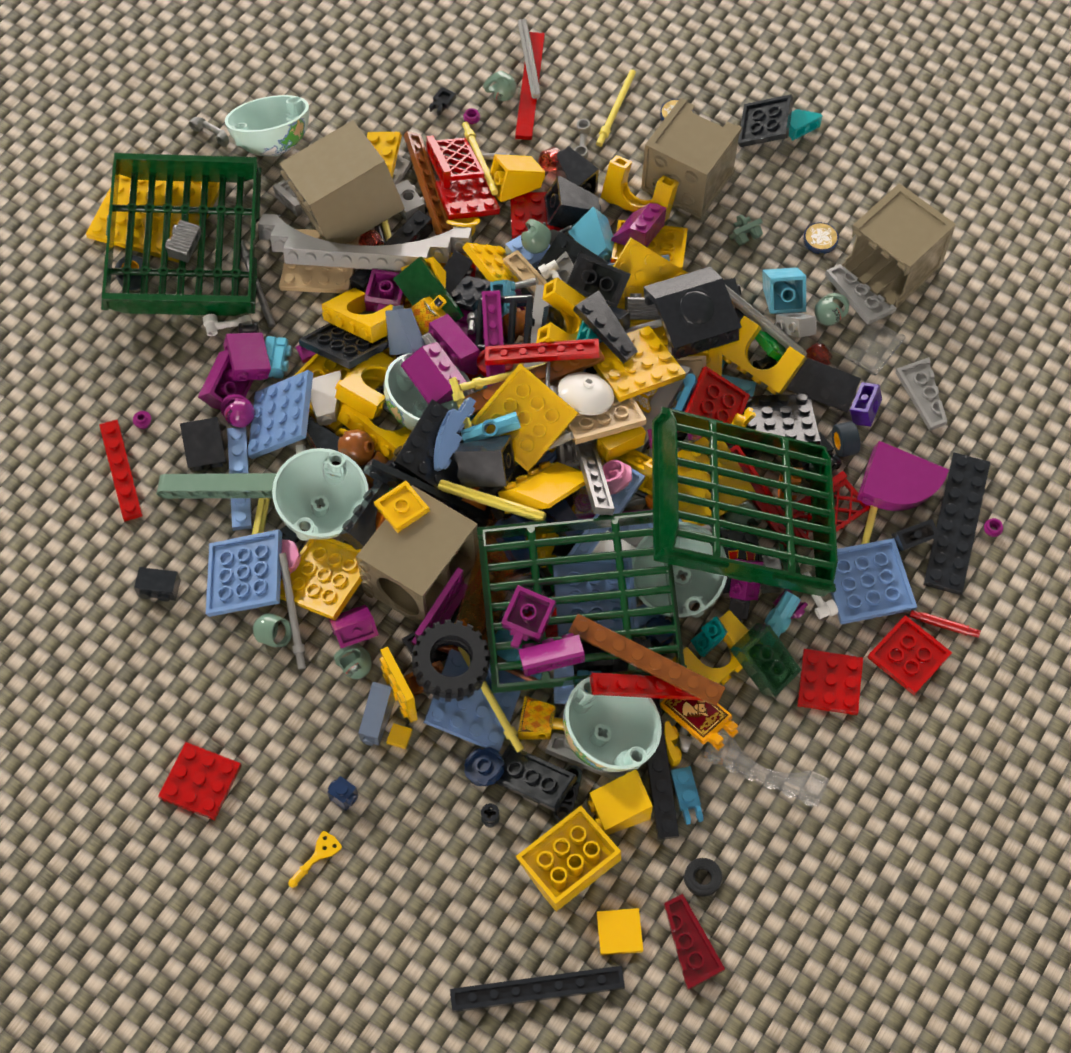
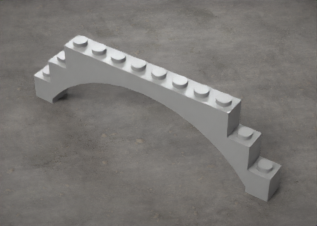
M262 214L258 223L259 240H271L272 252H284L285 264L402 272L401 267L410 265L421 256L424 260L434 257L439 263H447L451 253L455 250L467 254L463 250V246L465 243H472L471 227L454 226L452 230L443 234L410 243L359 246L325 241L306 235L286 224L280 219V215Z

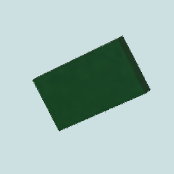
M422 256L393 278L412 306L423 298L430 296L434 300L438 295H441L447 302L441 309L455 323L464 317L462 311Z

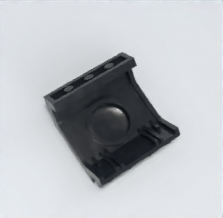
M711 266L644 286L645 303L648 306L655 304L667 334L668 350L675 360L739 340V328H742L723 278Z

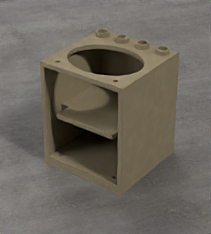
M353 120L279 163L282 171H280L285 181L288 180L287 183L294 192L303 212L325 241L347 244L405 209L385 160Z
M412 485L411 487L430 508V512L399 533L385 519L356 558L360 577L363 580L361 583L364 594L370 598L378 599L418 625H421L456 569L460 568L463 570L465 579L480 559L477 536L478 524Z

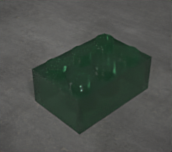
M756 623L730 649L763 695L776 697L802 671L771 626L767 624Z

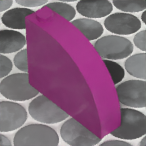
M879 441L872 449L857 500L862 501L865 505H872L890 511H904L918 507L939 490L947 477L949 469Z

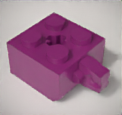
M372 269L364 299L366 311L377 312L390 304L393 306H404L406 296L393 279L399 273Z
M519 585L517 586L501 623L502 627L510 630V635L514 636L510 644L511 647L518 650L522 641H528V639L540 643L556 607L555 600ZM529 611H532V616L525 617V613L528 614Z

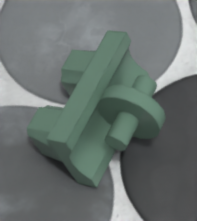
M743 215L737 216V222L733 223L737 229L733 230V234L729 235L730 239H735L738 245L742 246L749 241L746 235L748 232H750L753 239L761 237L763 235L760 226L763 223L761 218L750 222L749 216L746 218Z

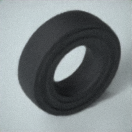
M697 858L686 867L684 881L690 892L697 896L706 897L714 894L720 888L722 872L718 864L713 860ZM707 870L711 874V881L706 885L699 884L695 879L697 871Z

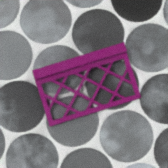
M456 569L415 632V637L412 640L414 646L419 635H423V631L427 627L431 629L436 622H440L441 625L445 623V620H451L470 591V586L464 583L462 569Z

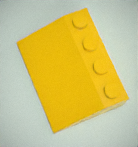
M550 461L540 463L538 468L531 469L527 475H521L516 478L515 482L508 483L498 494L502 499L537 510L546 509L583 487L585 481L582 471L559 462L550 463Z
M579 806L516 855V859L543 897L557 912L620 862L621 850L586 810Z

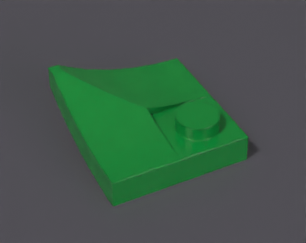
M760 330L755 337V340L767 355L779 362L786 352L785 347L767 332Z

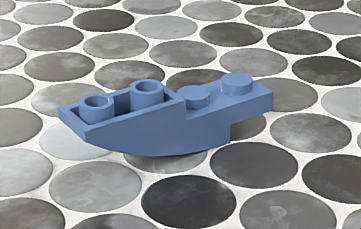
M471 397L463 401L458 411L454 408L449 410L443 419L434 448V470L437 472L446 469L452 461L450 459L451 455L455 453L461 444L460 441L463 437L457 433H460L464 428L465 423L463 422L465 418H469L475 410L473 406L476 401Z

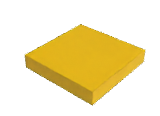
M404 481L374 501L375 507L397 533L430 512V508L407 481Z
M639 908L596 912L600 956L643 952Z

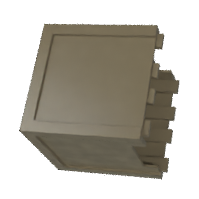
M680 98L645 144L641 189L653 195L656 183L663 175L679 182L673 205L701 219L735 173V158L742 127L728 121L723 127L691 112L695 105L688 103L686 99Z
M899 183L853 224L852 237L856 235L852 253L845 259L842 266L858 277V281L861 284H867L871 288L870 291L876 295L880 294L886 299V303L889 305L893 304L898 308L941 268L956 224Z

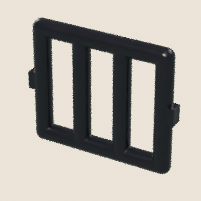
M532 295L501 296V303H510L507 343H504V345L531 343L532 326L535 325V319L532 318L534 297ZM479 297L477 319L474 320L476 328L475 345L479 351H483L485 349V344H482L483 308L482 297ZM526 302L523 343H514L517 303Z

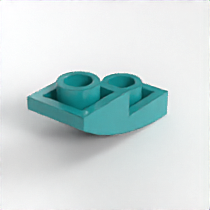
M717 616L701 628L702 631L690 640L701 657L706 656L728 633Z

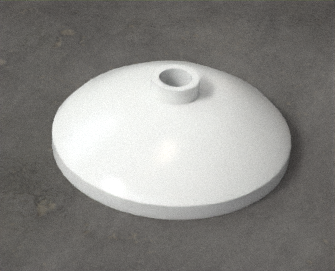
M577 372L565 376L559 382L557 389L558 396L579 414L583 415L602 414L611 408L614 401V392L610 385L601 377L587 372Z

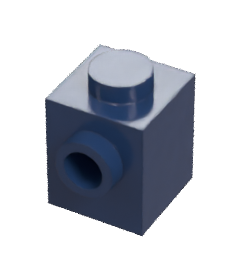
M661 615L658 618H651L646 623V628L671 625V622ZM673 633L645 636L647 640H651L655 647L667 646L673 642Z
M341 776L337 780H333L328 786L327 793L329 799L345 811L358 799L357 787Z

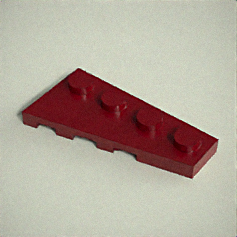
M681 894L665 902L664 909L688 991L724 972L725 967L684 895Z

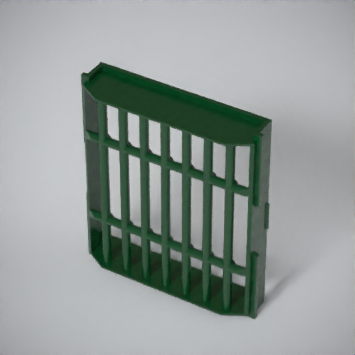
M114 153L109 215L107 216L106 226L107 244L101 310L111 309L125 314H215L216 316H236L244 313L255 314L258 259L255 258L256 222L260 219L262 168L258 167L257 157ZM120 175L131 178L128 205H117ZM253 179L252 208H243L244 182ZM138 180H149L146 205H136ZM156 180L166 181L165 204L163 206H154ZM173 181H184L182 206H172ZM191 181L202 182L199 207H190ZM209 182H219L217 207L207 206ZM226 182L237 183L236 206L234 208L225 207ZM117 211L128 212L123 268H112ZM135 212H146L142 267L140 269L131 268ZM153 213H164L161 265L159 269L149 268ZM171 213H182V220L189 222V214H200L199 226L201 227L202 234L198 241L197 268L195 270H186V262L179 260L178 269H168V253L165 245L167 240L170 239ZM207 214H218L214 270H204ZM225 215H235L233 269L231 271H222ZM242 215H252L249 271H240ZM111 275H123L122 293H110ZM131 275L141 276L140 294L129 293ZM149 276H160L158 294H148ZM167 276L178 277L177 294H166ZM185 277H196L195 295H184ZM203 277H214L213 295H202ZM221 278H232L231 296L220 295ZM239 278H249L248 296H238Z
M661 407V412L652 420L654 561L822 597L829 592H836L834 579L838 556L832 465L827 447ZM677 431L705 437L709 441V447L677 440ZM717 441L779 455L782 458V465L717 450ZM677 448L707 455L710 458V465L679 458ZM718 458L780 472L783 475V482L718 467ZM790 458L808 462L809 471L790 467ZM678 466L708 472L710 482L678 475ZM718 475L781 489L784 493V499L720 485L718 483ZM791 475L810 479V488L791 484ZM678 483L709 490L711 500L679 493ZM719 492L781 506L785 510V517L719 502ZM792 492L811 496V505L792 501ZM678 501L709 507L711 517L680 511ZM792 509L811 513L812 523L793 519ZM719 510L783 524L786 527V534L720 520ZM679 519L709 525L712 528V535L680 529ZM793 527L813 531V540L794 536ZM720 528L782 541L786 544L787 552L721 538ZM679 536L710 543L713 555L675 547L676 538ZM794 544L813 548L814 558L795 554ZM721 546L784 559L787 562L788 571L720 557ZM795 562L815 566L816 577L795 573Z
M653 510L599 515L598 518L554 523L537 521L477 528L488 650L490 651L492 694L567 685L577 686L581 681L590 677V675L550 679V671L542 673V680L500 684L499 671L521 669L523 667L521 660L498 663L497 651L515 648L511 647V641L496 643L495 631L507 629L502 627V622L494 623L493 611L507 610L510 601L492 603L491 591L516 589L518 585L524 588L532 587L533 592L542 595L541 586L617 579L619 589L617 591L547 598L555 600L556 605L619 598L621 610L580 615L592 621L621 618L623 630L614 632L632 641V637L673 633L674 645L649 647L648 649L658 654L675 653L676 663L687 668V665L684 663L673 565L664 563V566L624 570L623 558L653 555V547L622 550L621 539L653 536V528L620 531V526L653 523ZM612 527V532L536 539L537 534ZM528 535V540L495 544H487L486 542L487 539ZM613 540L614 551L538 559L537 547ZM529 549L530 560L488 564L487 552ZM611 559H615L616 571L540 578L539 567ZM531 568L532 579L490 583L489 572ZM665 574L666 586L627 589L625 578ZM668 593L669 605L629 609L628 597ZM670 613L671 625L631 629L630 617ZM577 615L551 617L548 625L573 623ZM544 632L540 643L528 639V641L523 640L519 648L530 643H534V646L542 644L543 640L554 638V641L560 640L562 636L546 638V632ZM607 652L585 654V662L619 659ZM627 663L628 671L611 673L653 676L643 670H636V667Z

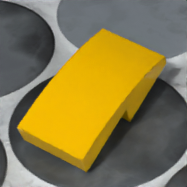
M668 720L665 722L663 729L668 762L671 768L679 766L682 754L680 749L674 746L679 738L678 730Z

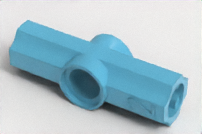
M513 412L461 430V435L464 443L498 437L520 429L521 424L517 413ZM489 425H495L496 427L492 434L486 432Z
M785 591L777 606L768 613L765 619L766 624L757 637L763 648L771 651L780 634L784 633L789 627L791 616L801 601L796 595Z

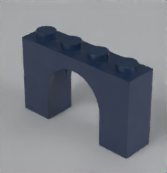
M565 498L550 508L539 509L546 513L544 521L547 523L578 520ZM512 514L506 520L504 518L498 520L494 526L527 523L534 520ZM584 530L557 532L559 537L582 535ZM524 536L497 538L496 540L498 543L525 541L526 539ZM528 548L504 551L510 562L530 560Z

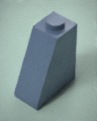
M403 305L392 306L393 310L385 311L390 355L415 353L419 348L425 346V342L412 309H404Z
M373 682L358 732L360 740L366 745H380L395 703L393 689L390 686Z

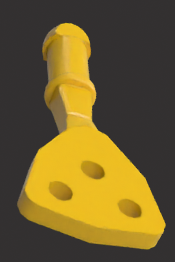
M326 831L321 832L316 842L315 853L289 879V887H296L316 862L332 857L342 849V845L335 836Z

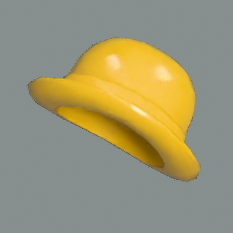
M479 217L447 220L446 223L451 225L452 229L454 226L471 227L473 236L476 225L481 222V219Z

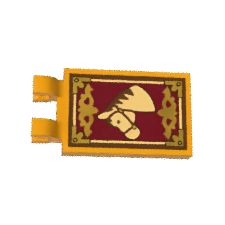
M664 699L660 703V707L703 745L709 742L718 751L724 746L722 743L724 738L717 734L724 729L732 738L738 733V725L732 721V715L719 703L716 707L700 700Z

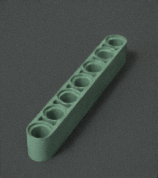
M277 473L162 474L159 477L156 494L161 498L167 499L273 498V482Z

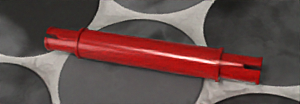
M912 609L910 611L909 618L920 620V622L965 636L970 635L977 638L980 636L981 630L970 628L969 625L967 626L924 612H917Z

